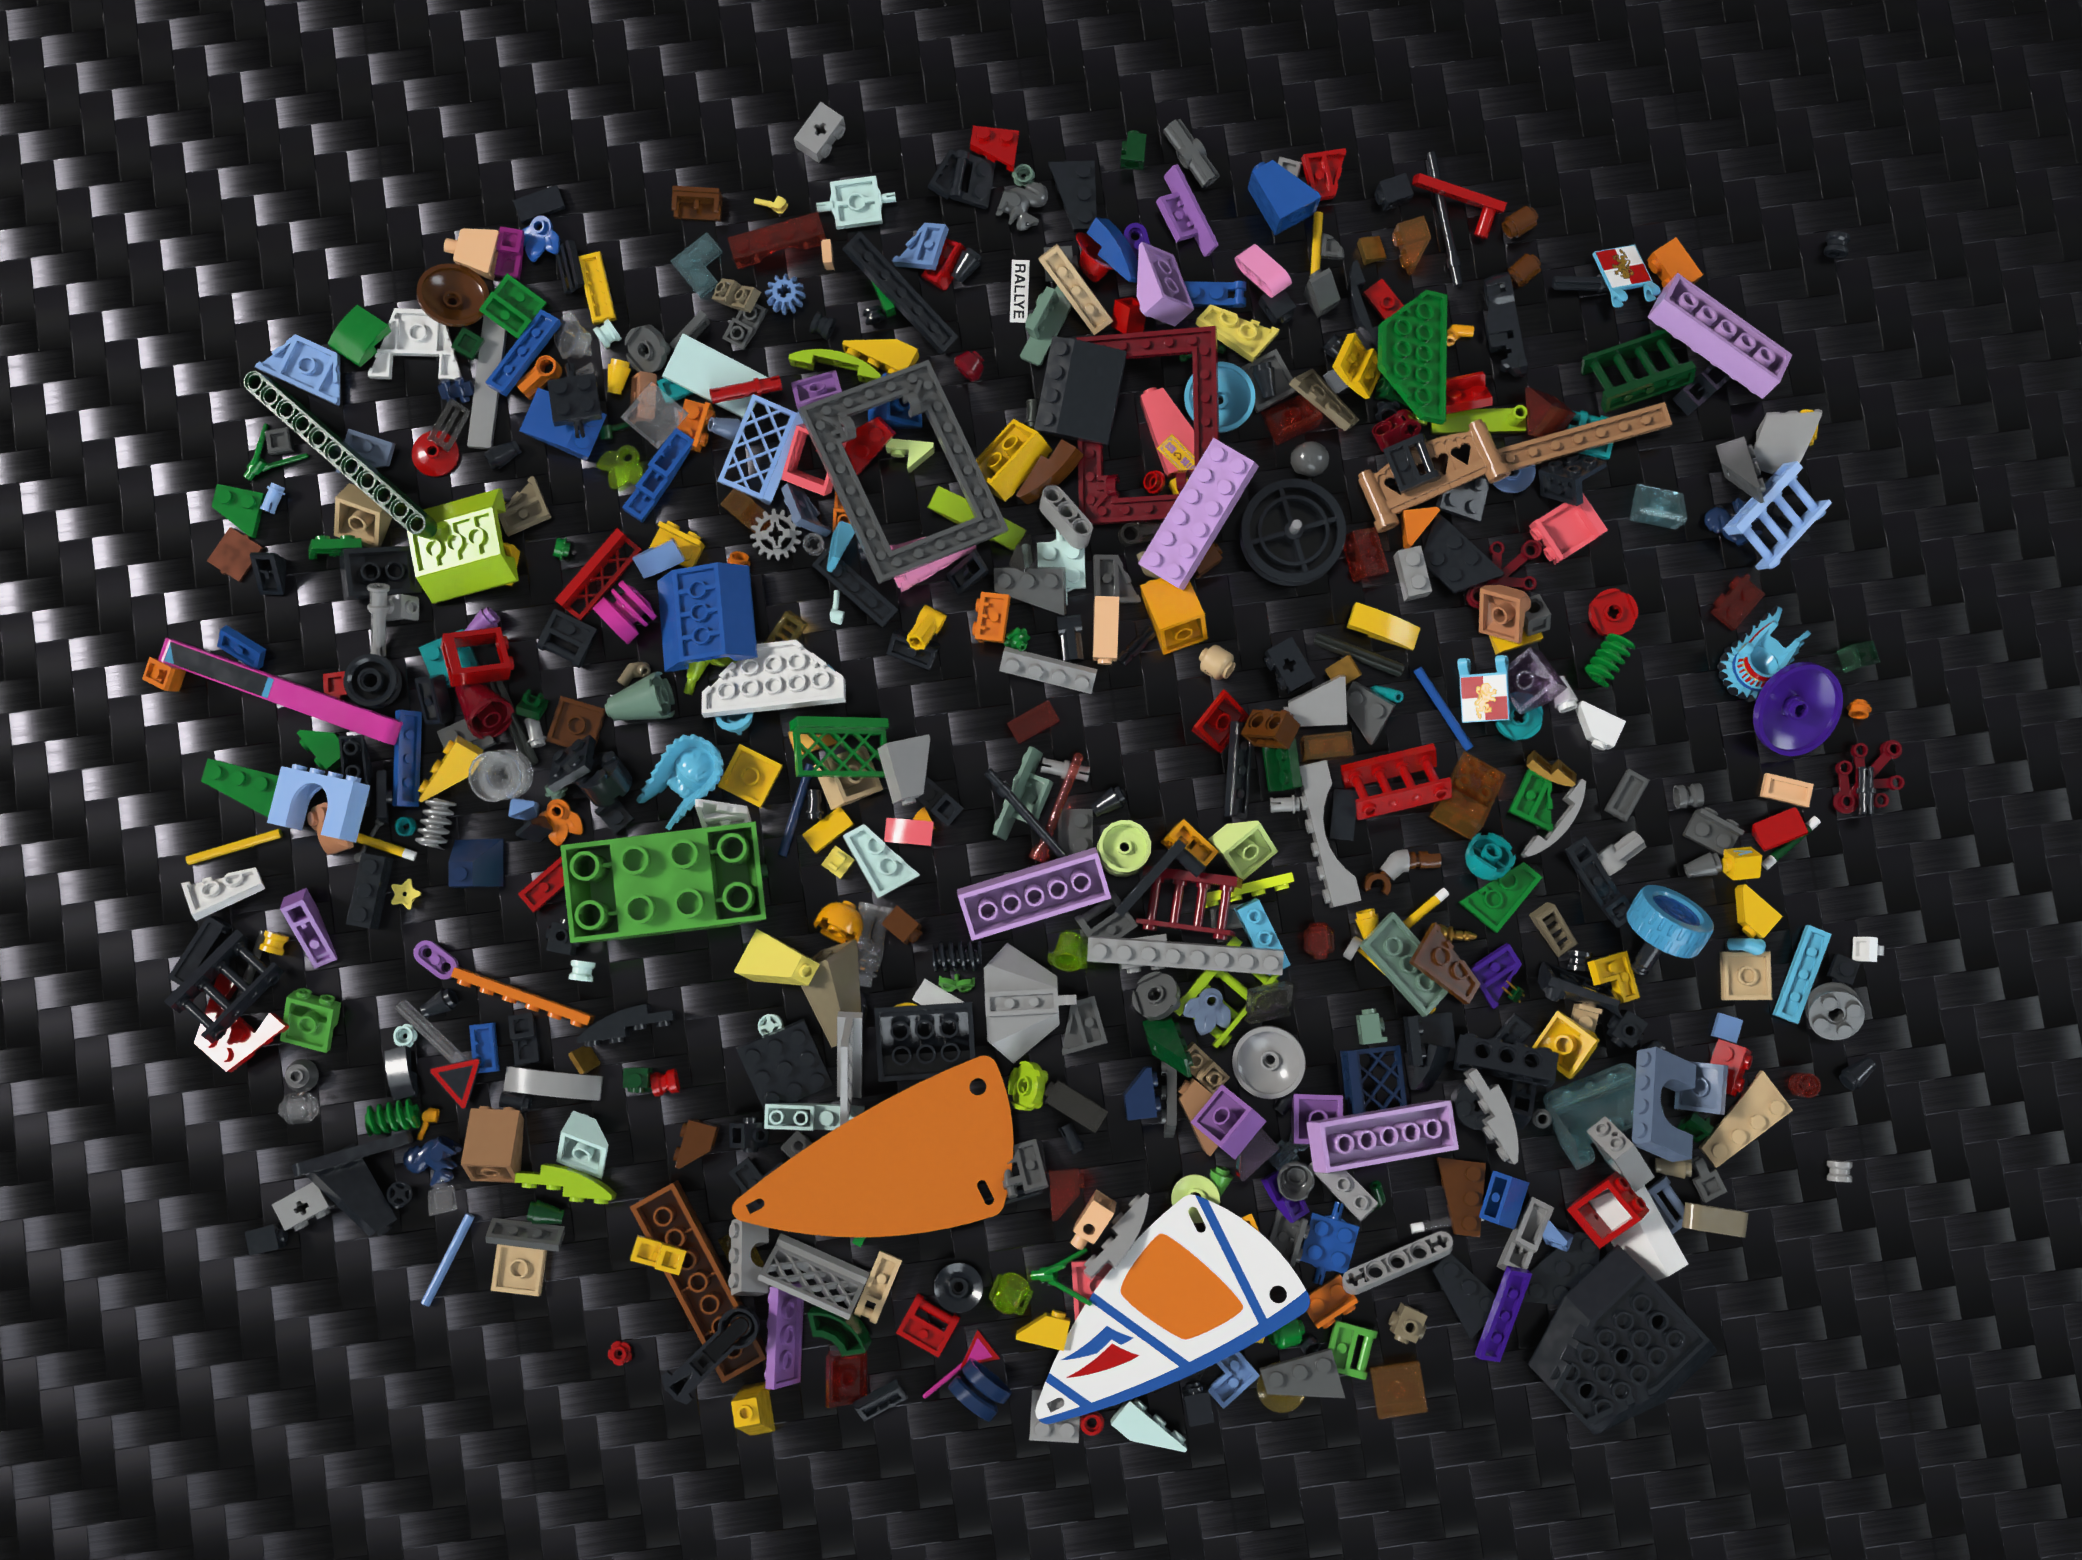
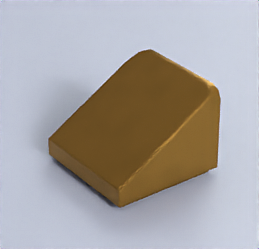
M1380 236L1363 237L1358 240L1357 245L1364 265L1387 258Z
M1350 654L1325 669L1330 679L1345 674L1346 685L1362 675Z
M584 1045L568 1055L579 1074H586L600 1065V1061L591 1046L585 1047Z

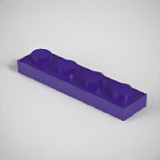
M1512 1266L1506 1267L1475 1352L1479 1359L1494 1362L1501 1361L1532 1276L1528 1269Z

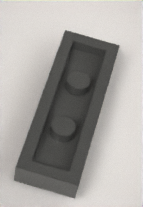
M492 1218L485 1238L486 1243L559 1252L565 1235V1226L532 1224V1222Z

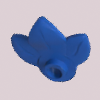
M542 215L535 217L531 221L530 226L523 229L524 247L528 258L532 262H535L544 250L552 254H558L560 248L559 235L553 231L550 219Z

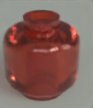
M1311 923L1309 928L1304 930V950L1307 954L1313 955L1314 959H1326L1328 954L1334 952V929L1329 927L1327 923Z

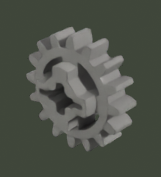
M772 509V515H768L764 511L763 519L755 518L758 525H751V529L756 531L755 534L750 535V539H756L752 546L753 548L760 547L758 553L760 556L764 552L767 553V560H770L772 555L775 556L777 561L780 560V555H784L788 559V551L796 552L793 545H800L801 541L796 539V536L802 535V532L795 530L798 526L791 522V515L785 517V510H782L780 515L776 514L775 509ZM779 520L785 522L790 529H784L779 524ZM770 521L769 528L767 530L760 531L762 526L766 522ZM774 525H776L778 533L783 535L779 536L777 546L774 538L769 537V534L773 533ZM791 539L789 545L781 550V544L785 540ZM761 541L769 542L773 550L766 548Z

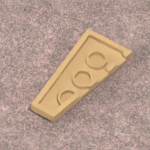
M1760 1070L1757 1073L1754 1081L1741 1093L1742 1096L1726 1112L1727 1115L1714 1127L1711 1134L1699 1146V1149L1714 1168L1720 1166L1793 1111L1764 1071Z

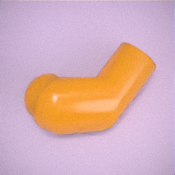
M1451 325L1447 329V346L1454 345L1460 337H1473L1474 326Z

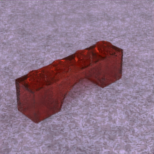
M818 212L728 237L732 255L738 269L760 263L765 256L781 249L796 247L806 250L820 246L821 241L826 240Z

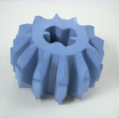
M786 273L782 280H780L779 276H775L776 283L768 282L770 289L765 291V295L768 297L767 304L773 306V310L776 313L782 310V314L786 315L787 310L791 309V312L795 314V306L802 307L803 303L801 300L806 297L805 293L802 292L804 289L803 284L797 283L798 280L795 276L789 280Z

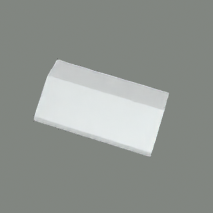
M1644 1185L1635 1193L1645 1201L1650 1211L1641 1221L1613 1239L1611 1243L1614 1247L1619 1245L1654 1281H1658L1688 1265V1262ZM1608 1188L1589 1201L1593 1209L1611 1230L1631 1217Z

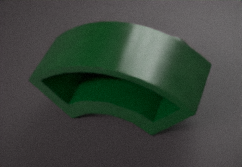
M813 1305L807 1313L813 1337H823L833 1342L838 1347L842 1357L866 1353L872 1343L867 1328L854 1313L847 1320L816 1305Z

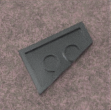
M996 566L994 568L995 592L1008 594L1012 598L1063 616L1067 614L1065 567Z
M1161 1061V1076H1165V1085H1161V1100H1165L1164 1109H1161V1124H1164V1138H1174L1177 1126V1070Z
M1331 1348L1259 1368L1267 1394L1345 1398Z

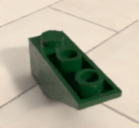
M1171 1014L1160 1020L1142 1021L1152 1054L1188 1078L1192 1077L1190 1066H1194L1190 1052H1185L1188 1049L1184 1036L1179 1037L1182 1033L1178 1021L1173 1022Z

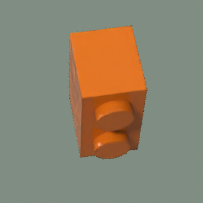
M1677 237L1655 250L1647 259L1650 270L1658 275L1662 281L1663 288L1677 273L1693 284L1703 276Z

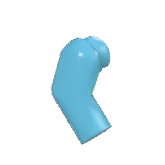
M1730 938L1727 941V946L1729 950H1742L1753 955H1761L1765 952L1766 943L1762 939Z

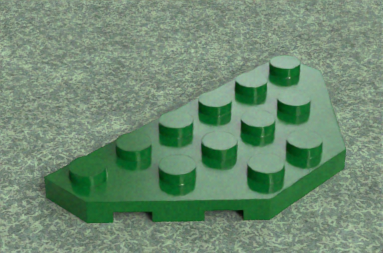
M1425 290L1392 316L1382 321L1378 326L1377 368L1419 420L1442 425L1446 421L1447 294Z

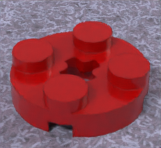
M1607 589L1599 593L1590 602L1589 620L1598 634L1602 636H1607L1610 633L1623 635L1631 630L1635 624V620L1638 617V607L1631 595L1620 591V589ZM1609 607H1612L1614 610L1618 609L1619 613L1616 615V619L1608 615Z

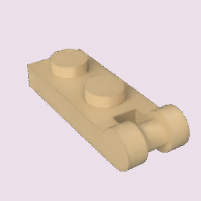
M879 1251L854 1315L858 1317L862 1315L869 1318V1322L877 1323L903 1259L884 1251ZM867 1300L876 1304L874 1310L865 1306Z

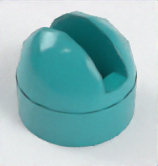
M400 817L395 823V830L400 836H410L416 832L417 825L413 818Z

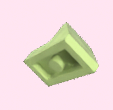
M891 439L886 444V451L891 453L892 457L904 458L905 455H908L907 470L908 473H911L934 454L935 447L933 442Z

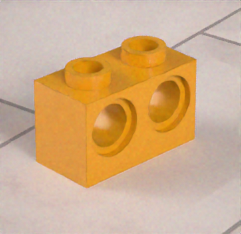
M1184 819L1176 824L1161 841L1169 850L1178 838L1182 836L1188 841L1185 849L1205 866L1219 852Z

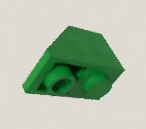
M299 730L297 732L301 738L299 743L306 751H311L316 756L314 761L322 770L326 769L334 772L341 767L339 736L341 735L309 730Z

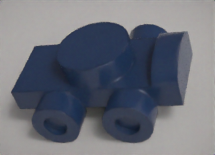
M463 377L455 378L452 383L450 379H444L441 381V385H438L442 400L446 399L449 405L457 402L456 397H460L461 402L465 403L470 401V395H474L472 381H464Z

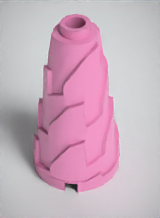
M923 538L914 539L897 545H890V548L893 551L895 549H898L900 547H903L905 545H908ZM976 545L897 576L894 580L898 588H901V592L909 590L913 585L931 577L954 561L970 554L976 549Z

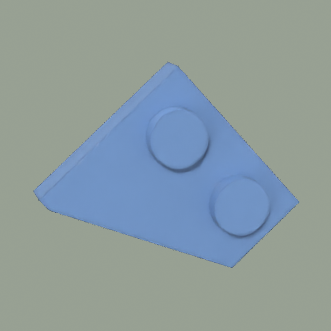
M924 223L917 231V234L905 244L907 249L900 257L896 255L892 262L896 267L936 270L949 231L946 224Z

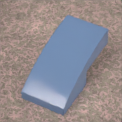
M674 538L632 557L643 578L658 574L685 561V557Z

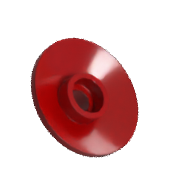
M438 430L429 431L422 434L415 441L412 448V460L415 467L421 473L430 477L444 476L457 465L459 447L449 434ZM432 448L437 449V452L434 455H430L429 453Z

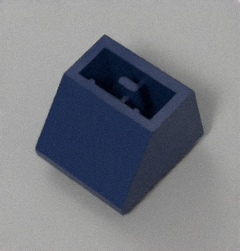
M1144 1066L1123 1093L1127 1120L1157 1117V1111H1161L1160 1097L1154 1094V1087L1158 1086L1157 1072L1152 1071L1150 1066Z

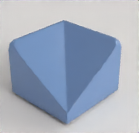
M513 798L510 802L508 816L514 819L529 821L538 817L540 804L535 801Z
M1548 1221L1543 1233L1545 1244L1566 1252L1569 1251L1574 1237L1573 1234L1557 1229L1551 1221Z

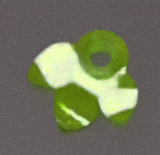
M630 445L622 446L618 451H607L600 457L596 465L598 469L609 471L608 482L611 489L621 488L628 481L636 485L643 476V469L639 465V452ZM627 454L632 455V459L630 461L624 460V457Z

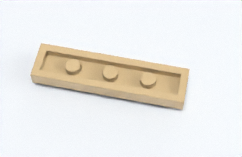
M1058 244L1038 258L1093 335L1113 322V319Z

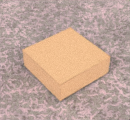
M822 240L824 268L826 270H834L831 240Z

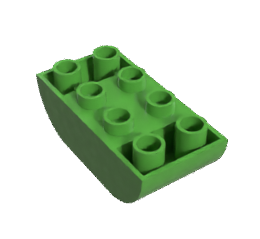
M756 821L560 845L570 943L601 942L742 925L767 919Z

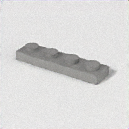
M1005 646L999 671L1092 694L1098 669Z

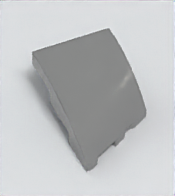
M1815 409L1814 412L1798 413V411L1766 413L1756 431V442L1753 446L1756 458L1752 459V462L1757 461L1760 470L1770 474H1774L1784 463L1794 461L1800 463L1818 426L1822 410Z

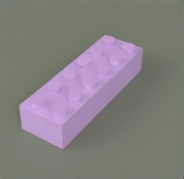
M1679 273L1661 290L1648 315V318L1656 325L1665 329L1674 338L1682 341L1695 353L1703 356L1713 366L1720 368L1733 380L1738 381L1748 388L1751 393L1756 394L1762 399L1780 383L1792 357L1790 352Z
M1213 438L1138 564L1184 591L1259 466L1251 459Z
M1096 847L957 889L960 905L972 941L1111 899Z
M1434 1100L1306 1122L1314 1172L1330 1173L1459 1149L1451 1100Z

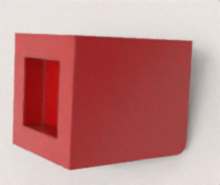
M1134 297L1116 299L1111 326L1122 333L1143 332L1146 316L1140 310L1139 301Z

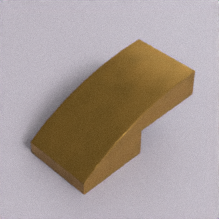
M1535 750L1528 755L1526 766L1533 772L1547 780L1564 786L1573 787L1576 784L1577 774L1561 760L1558 759L1551 765Z

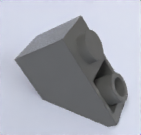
M1330 268L1324 271L1319 269L1309 276L1310 279L1303 293L1317 318L1336 308L1340 302V296Z

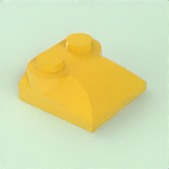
M1558 1010L1532 1048L1546 1047L1551 1049L1552 1052L1559 1053L1557 1070L1567 1078L1572 1079L1583 1068L1596 1049L1600 1039L1597 1038L1593 1031L1583 1028Z

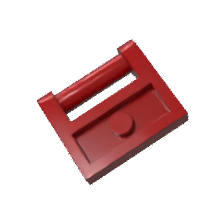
M918 1293L896 1334L939 1358L960 1317L956 1314L952 1316L923 1299L924 1296ZM918 1307L948 1324L945 1331L916 1315Z

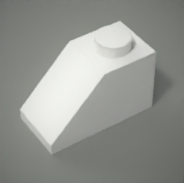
M1581 701L1577 703L1578 707L1575 708L1586 740L1591 741V745L1599 750L1605 751V749L1613 748L1626 721L1587 702Z

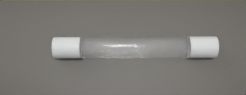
M1450 1217L1412 1223L1410 1227L1413 1234L1452 1227Z

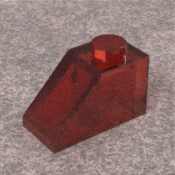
M1078 1168L1049 1169L1052 1221H1057L1080 1195V1188H1084V1173H1079Z

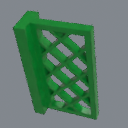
M797 716L789 722L790 732H793L796 777L885 778L883 767L882 771H874L868 763L874 757L881 762L878 748L887 743L886 729L889 728L888 718ZM800 734H807L815 742L807 749L801 743ZM825 735H831L837 741L831 750L821 741ZM848 735H853L860 742L854 750L844 741ZM870 736H879L880 746L876 750L866 741ZM816 744L827 753L821 761L810 752ZM839 745L849 753L844 761L833 752ZM862 745L872 754L866 762L856 753ZM805 756L816 764L812 771L803 770L802 760ZM829 756L839 765L835 771H830L822 764ZM851 757L862 765L858 771H852L846 765V762Z

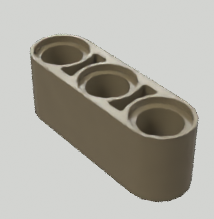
M1685 1202L1682 1227L1745 1238L1749 1213Z

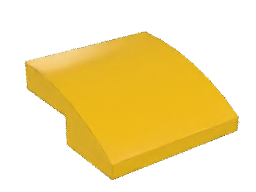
M1356 333L1347 334L1332 366L1338 376L1353 391L1368 399L1381 375L1377 368L1378 354L1375 349L1366 350Z

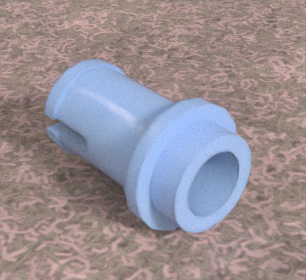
M271 482L270 487L267 486L268 492L260 509L275 514L282 495L285 496L286 493H284V487Z

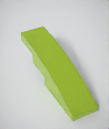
M939 486L927 507L956 524H961L975 518L965 498ZM1003 518L1009 530L1007 533L989 540H994L1013 552L1017 551L1026 530Z

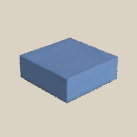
M1717 1013L1711 1036L1737 1043L1743 1020Z

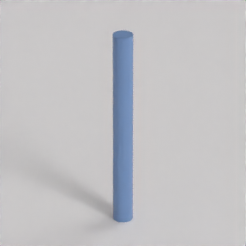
M465 1214L421 1304L428 1307L431 1305L475 1218L472 1214Z

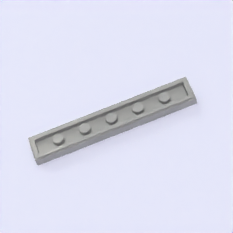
M484 315L481 338L485 342L479 350L467 446L474 449L488 450V448L493 447L500 393L490 388L485 382L504 358L507 331Z

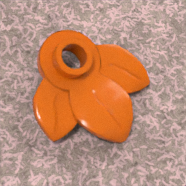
M564 799L551 800L547 805L546 811H543L538 816H545L552 826L553 831L548 837L556 846H560L566 840L568 833L577 835L583 833V824L580 816L571 811L570 805ZM555 807L560 808V815L555 813Z

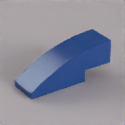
M1096 217L1087 234L1102 246L1097 255L1128 282L1137 283L1138 260L1127 239L1109 219Z

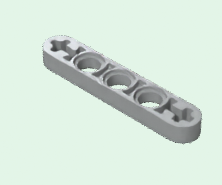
M1439 1231L1354 1267L1344 1273L1342 1278L1343 1289L1350 1295H1357L1441 1259L1451 1253L1453 1239L1450 1234ZM1438 1240H1441L1442 1243L1446 1242V1247L1437 1246ZM1421 1248L1426 1251L1427 1255L1419 1259L1413 1255V1251ZM1394 1258H1401L1405 1264L1401 1268H1395L1391 1265V1261ZM1377 1267L1382 1270L1383 1274L1378 1278H1373L1369 1275L1371 1268ZM1349 1279L1358 1280V1285L1349 1284Z

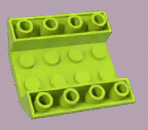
M500 488L424 509L423 511L437 523V532L432 538L424 539L407 531L415 577L433 604L519 581L515 558L505 555L498 514L506 512L503 492ZM422 522L421 525H420V530H421L422 527H423V524H424L423 522Z

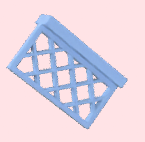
M753 394L717 482L770 505L782 478L796 425L804 423L799 412L796 413ZM758 402L764 405L768 414L755 418L752 411L754 403ZM778 413L790 416L787 425L779 428L773 418V415ZM749 415H751L752 420L747 422ZM769 417L774 430L762 434L758 421ZM754 423L759 436L747 440L743 432L744 427ZM784 430V433H783V435H782V437H781V434H780L779 431ZM776 433L780 443L777 447L769 450L764 437ZM742 436L744 442L738 444L740 437ZM761 439L766 451L753 455L748 443ZM745 445L750 457L738 462L734 453L735 449ZM776 451L774 458H772L771 452ZM767 454L771 465L768 469L760 471L755 459ZM732 457H733V460H734L735 463L732 464V465H729L730 462H731V459H732ZM752 460L757 473L744 477L740 465ZM733 467H737L742 478L735 482L724 478L727 470ZM767 473L764 480L762 474ZM759 476L762 483L760 492L751 490L746 480ZM743 482L745 487L739 485V483Z

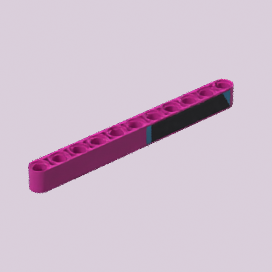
M165 638L158 658L160 662L387 744L396 745L403 722H398L397 719L175 639Z

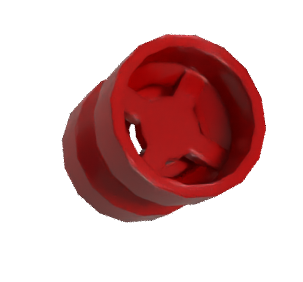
M676 1069L667 1070L665 1074L660 1072L650 1074L654 1097L662 1096L667 1091L671 1094L680 1092V1082Z

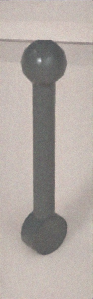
M378 818L375 819V826L369 835L370 837H374L379 827L384 825V823L378 821ZM363 845L360 852L354 855L356 862H360L361 853H365L368 848L367 845Z

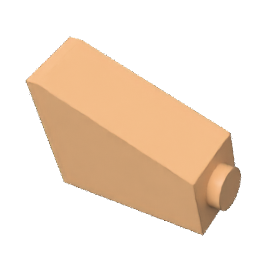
M1095 596L1093 661H1098L1099 665H1111L1112 661H1117L1119 597Z

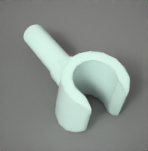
M834 590L830 620L832 623L841 625L845 612L838 610L840 591Z

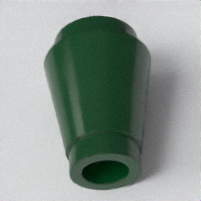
M537 1200V1202L531 1201L527 1221H532V1224H562L565 1210Z

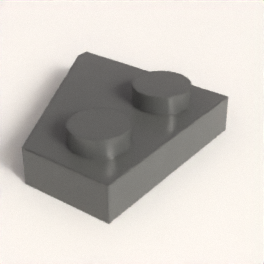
M1095 996L1077 1000V1004L1070 1005L1062 1055L1108 1043Z

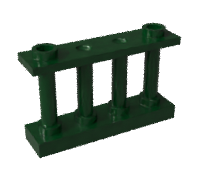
M1665 329L1657 330L1646 336L1596 353L1593 352L1583 357L1582 375L1594 372L1605 390L1603 391L1601 407L1605 413L1693 383L1696 366L1693 361L1683 364L1679 363L1669 347L1672 334ZM1660 349L1671 368L1658 371L1647 353ZM1638 357L1649 376L1636 379L1625 361ZM1616 364L1626 383L1617 387L1613 386L1603 368Z

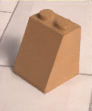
M1193 1078L1189 1081L1185 1079L1177 1088L1179 1092L1177 1099L1189 1123L1213 1095ZM1190 1123L1202 1149L1211 1156L1218 1145Z
M480 1106L479 1109L471 1108L461 1166L471 1181L515 1183V1174L521 1171L524 1118L520 1110L513 1107H505L503 1110L489 1106Z

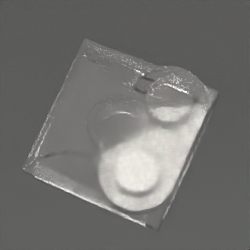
M651 381L621 418L658 449L689 413Z

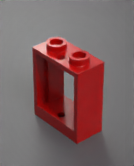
M501 627L444 633L442 635L441 650L451 687L509 680L511 670H514V661L512 656H508L507 636H503ZM495 643L500 659L499 664L461 667L457 648Z
M1617 1171L1576 1199L1567 1209L1599 1249L1641 1221L1650 1211L1645 1201L1637 1196L1628 1181ZM1607 1188L1631 1215L1629 1219L1613 1230L1607 1226L1588 1203Z

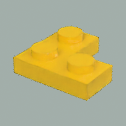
M1627 951L1587 962L1593 985L1611 982L1612 989L1620 1000L1619 1004L1640 998Z

